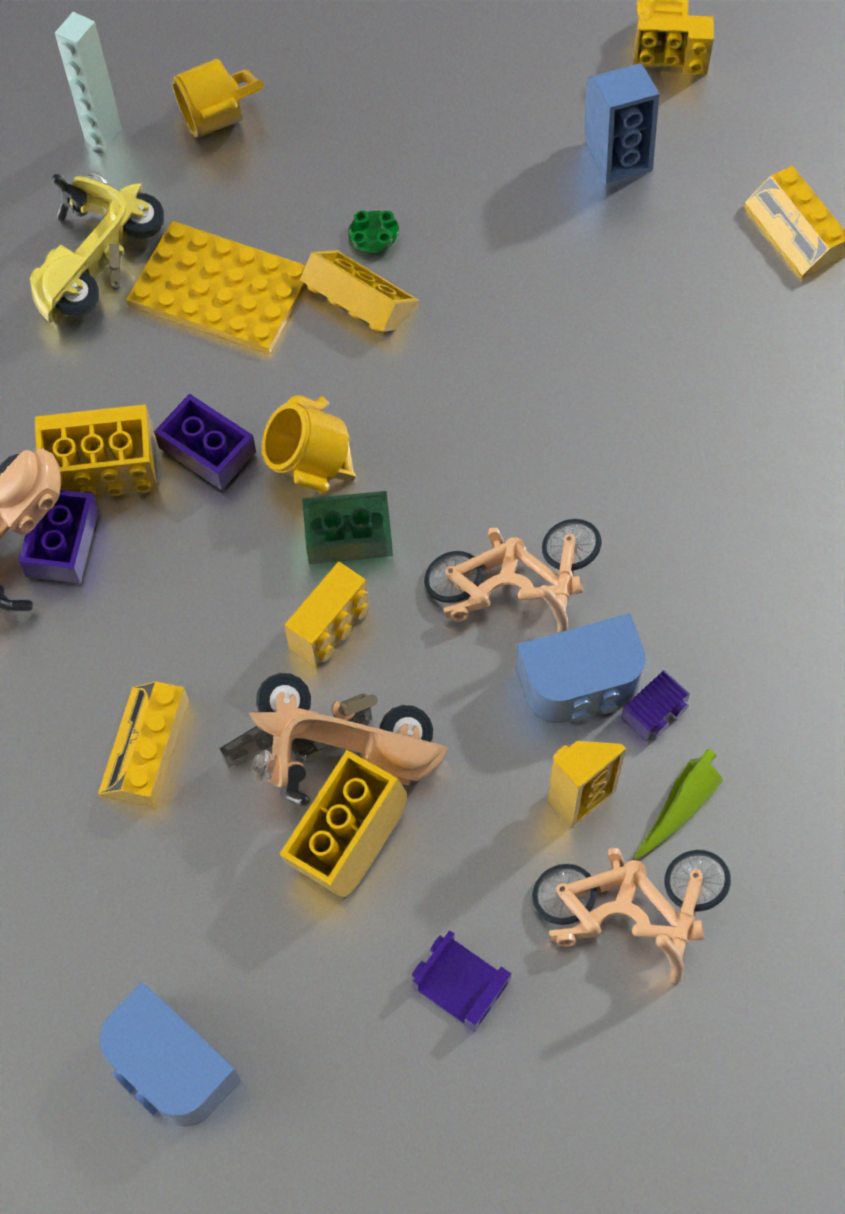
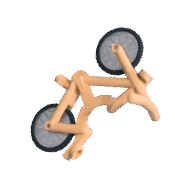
M568 519L554 525L543 539L542 554L549 565L559 570L558 575L526 551L522 539L511 537L504 543L499 529L490 528L488 536L493 546L492 549L478 556H473L464 551L447 552L437 557L426 570L424 577L425 588L428 594L435 600L443 603H455L469 598L463 603L444 607V613L447 618L452 617L454 621L466 620L469 612L487 609L490 606L489 596L494 589L502 585H514L521 589L517 594L520 600L543 598L549 604L557 620V633L568 630V617L565 612L567 600L572 594L583 593L580 577H573L574 571L584 568L594 561L600 552L602 539L598 529L586 520ZM518 560H521L553 586L542 585L541 587L534 588L531 580L515 573ZM502 564L500 574L480 584L484 572Z
M618 848L608 850V858L613 870L591 876L589 872L580 866L560 864L547 869L540 875L532 893L533 904L538 914L546 921L557 925L580 922L579 925L573 928L549 930L552 941H557V944L562 947L574 946L576 939L598 937L601 934V923L607 917L616 914L626 915L637 923L632 927V933L635 936L656 938V944L668 956L671 965L669 979L673 984H678L682 980L684 968L682 957L688 941L704 940L702 920L694 921L696 913L709 910L720 904L727 896L731 886V874L726 863L718 855L706 850H691L682 853L670 863L666 870L664 878L665 890L672 902L681 908L680 915L648 880L644 864L637 860L625 863ZM620 887L616 901L607 902L592 910L596 902L597 893ZM637 887L643 891L672 926L651 925L648 915L640 907L632 904Z

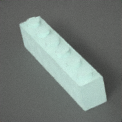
M72 12L56 30L55 36L84 138L89 144L97 145L106 150L122 130L95 21Z

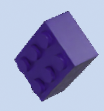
M190 393L154 431L159 449L220 490L226 487L257 452L254 437L251 433Z
M60 490L59 498L53 508L44 515L32 531L25 535L18 562L26 577L81 584L99 513L98 505L92 493Z

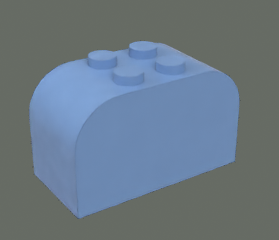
M641 64L598 74L587 79L585 107L586 141L605 184L653 171L659 92Z
M629 613L517 644L515 668L528 706L538 718L550 723H562L570 720L579 722L587 719L591 714L599 712L601 714L611 713L632 700L640 687L646 656L632 616Z
M143 982L108 1016L101 1028L99 1038L101 1051L106 1060L115 1069L111 1075L130 1094L134 1090L138 1091L134 1097L153 1116L158 1111L165 1119L175 1125L193 1126L201 1123L215 1111L242 1081L236 1070Z

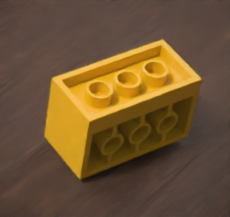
M146 404L35 417L36 450L44 449L54 455L61 474L60 490L92 493L95 497L102 495L119 496L122 493L129 492L146 493L150 490L158 489L155 434Z

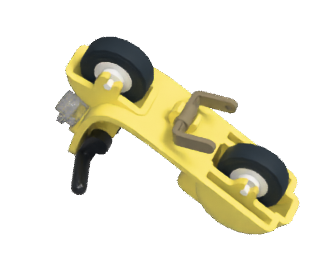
M88 173L85 177H75L72 185L59 174L52 176V182L59 188L60 203L56 214L58 221L61 222L66 219L69 208H72L73 213L79 217L85 216L88 211L105 217L75 252L60 245L56 250L52 249L47 255L45 263L32 272L30 276L32 297L37 309L49 323L54 322L57 324L64 315L80 317L94 310L99 301V288L95 279L108 263L111 268V287L113 289L120 287V255H124L122 245L126 240V236L146 239L154 236L161 230L164 224L163 207L154 196L142 193V183L131 184L117 191L111 186L106 185L105 178L98 173Z

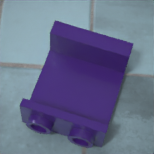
M449 930L445 937L440 935L435 940L430 949L432 955L425 963L422 960L413 971V988L476 1032L511 982L512 973L502 966L499 970L492 967L455 941V933Z

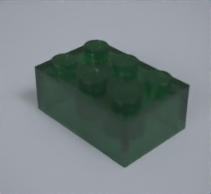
M387 491L302 499L306 551L309 564L393 556Z

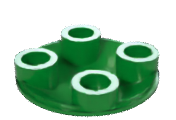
M388 210L358 211L354 214V220L348 230L349 240L352 245L361 251L370 253L380 252L389 248L395 243L399 235L398 222L393 212Z

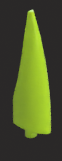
M707 749L701 758L690 759L674 781L668 799L656 822L632 858L638 860L677 832L697 813L722 784L723 779L721 775L711 766V763L717 757L712 750Z

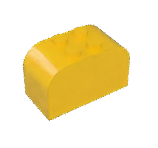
M346 750L279 855L290 867L340 897H345L360 883L398 823L405 808L407 792L398 778Z

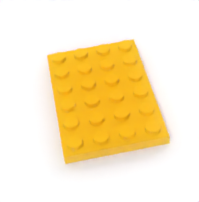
M171 221L126 301L128 306L270 354L307 285L300 281L306 265Z

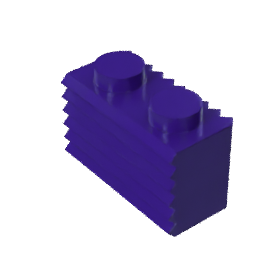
M663 670L632 700L625 704L621 717L636 732L643 736L645 740L653 734L658 737L668 727L667 721L673 715L678 718L687 710L690 693Z

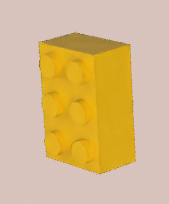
M338 561L284 624L289 649L314 667H317L321 661H327L332 655L336 643L339 640H344L349 635L352 624L357 618L362 619L369 609L366 579Z

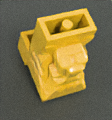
M638 0L636 6L638 21L634 64L683 66L684 74H708L714 41V16H689L688 0Z

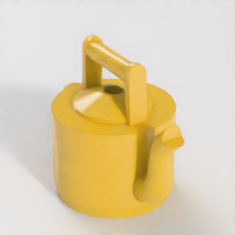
M217 58L171 78L173 92L188 128L196 138L199 136L203 137L241 121L240 99L264 88V83L259 79L257 80L247 69L229 75ZM242 82L247 83L246 85H243L241 87H238L237 85Z
M296 395L291 397L286 404L276 409L268 420L262 437V456L269 468L277 473L293 477L296 485L325 494L329 490L328 481L338 478L352 481L356 478L353 472L349 447L350 437L345 423L339 417L322 412L329 405L324 396H320L314 401L305 396Z

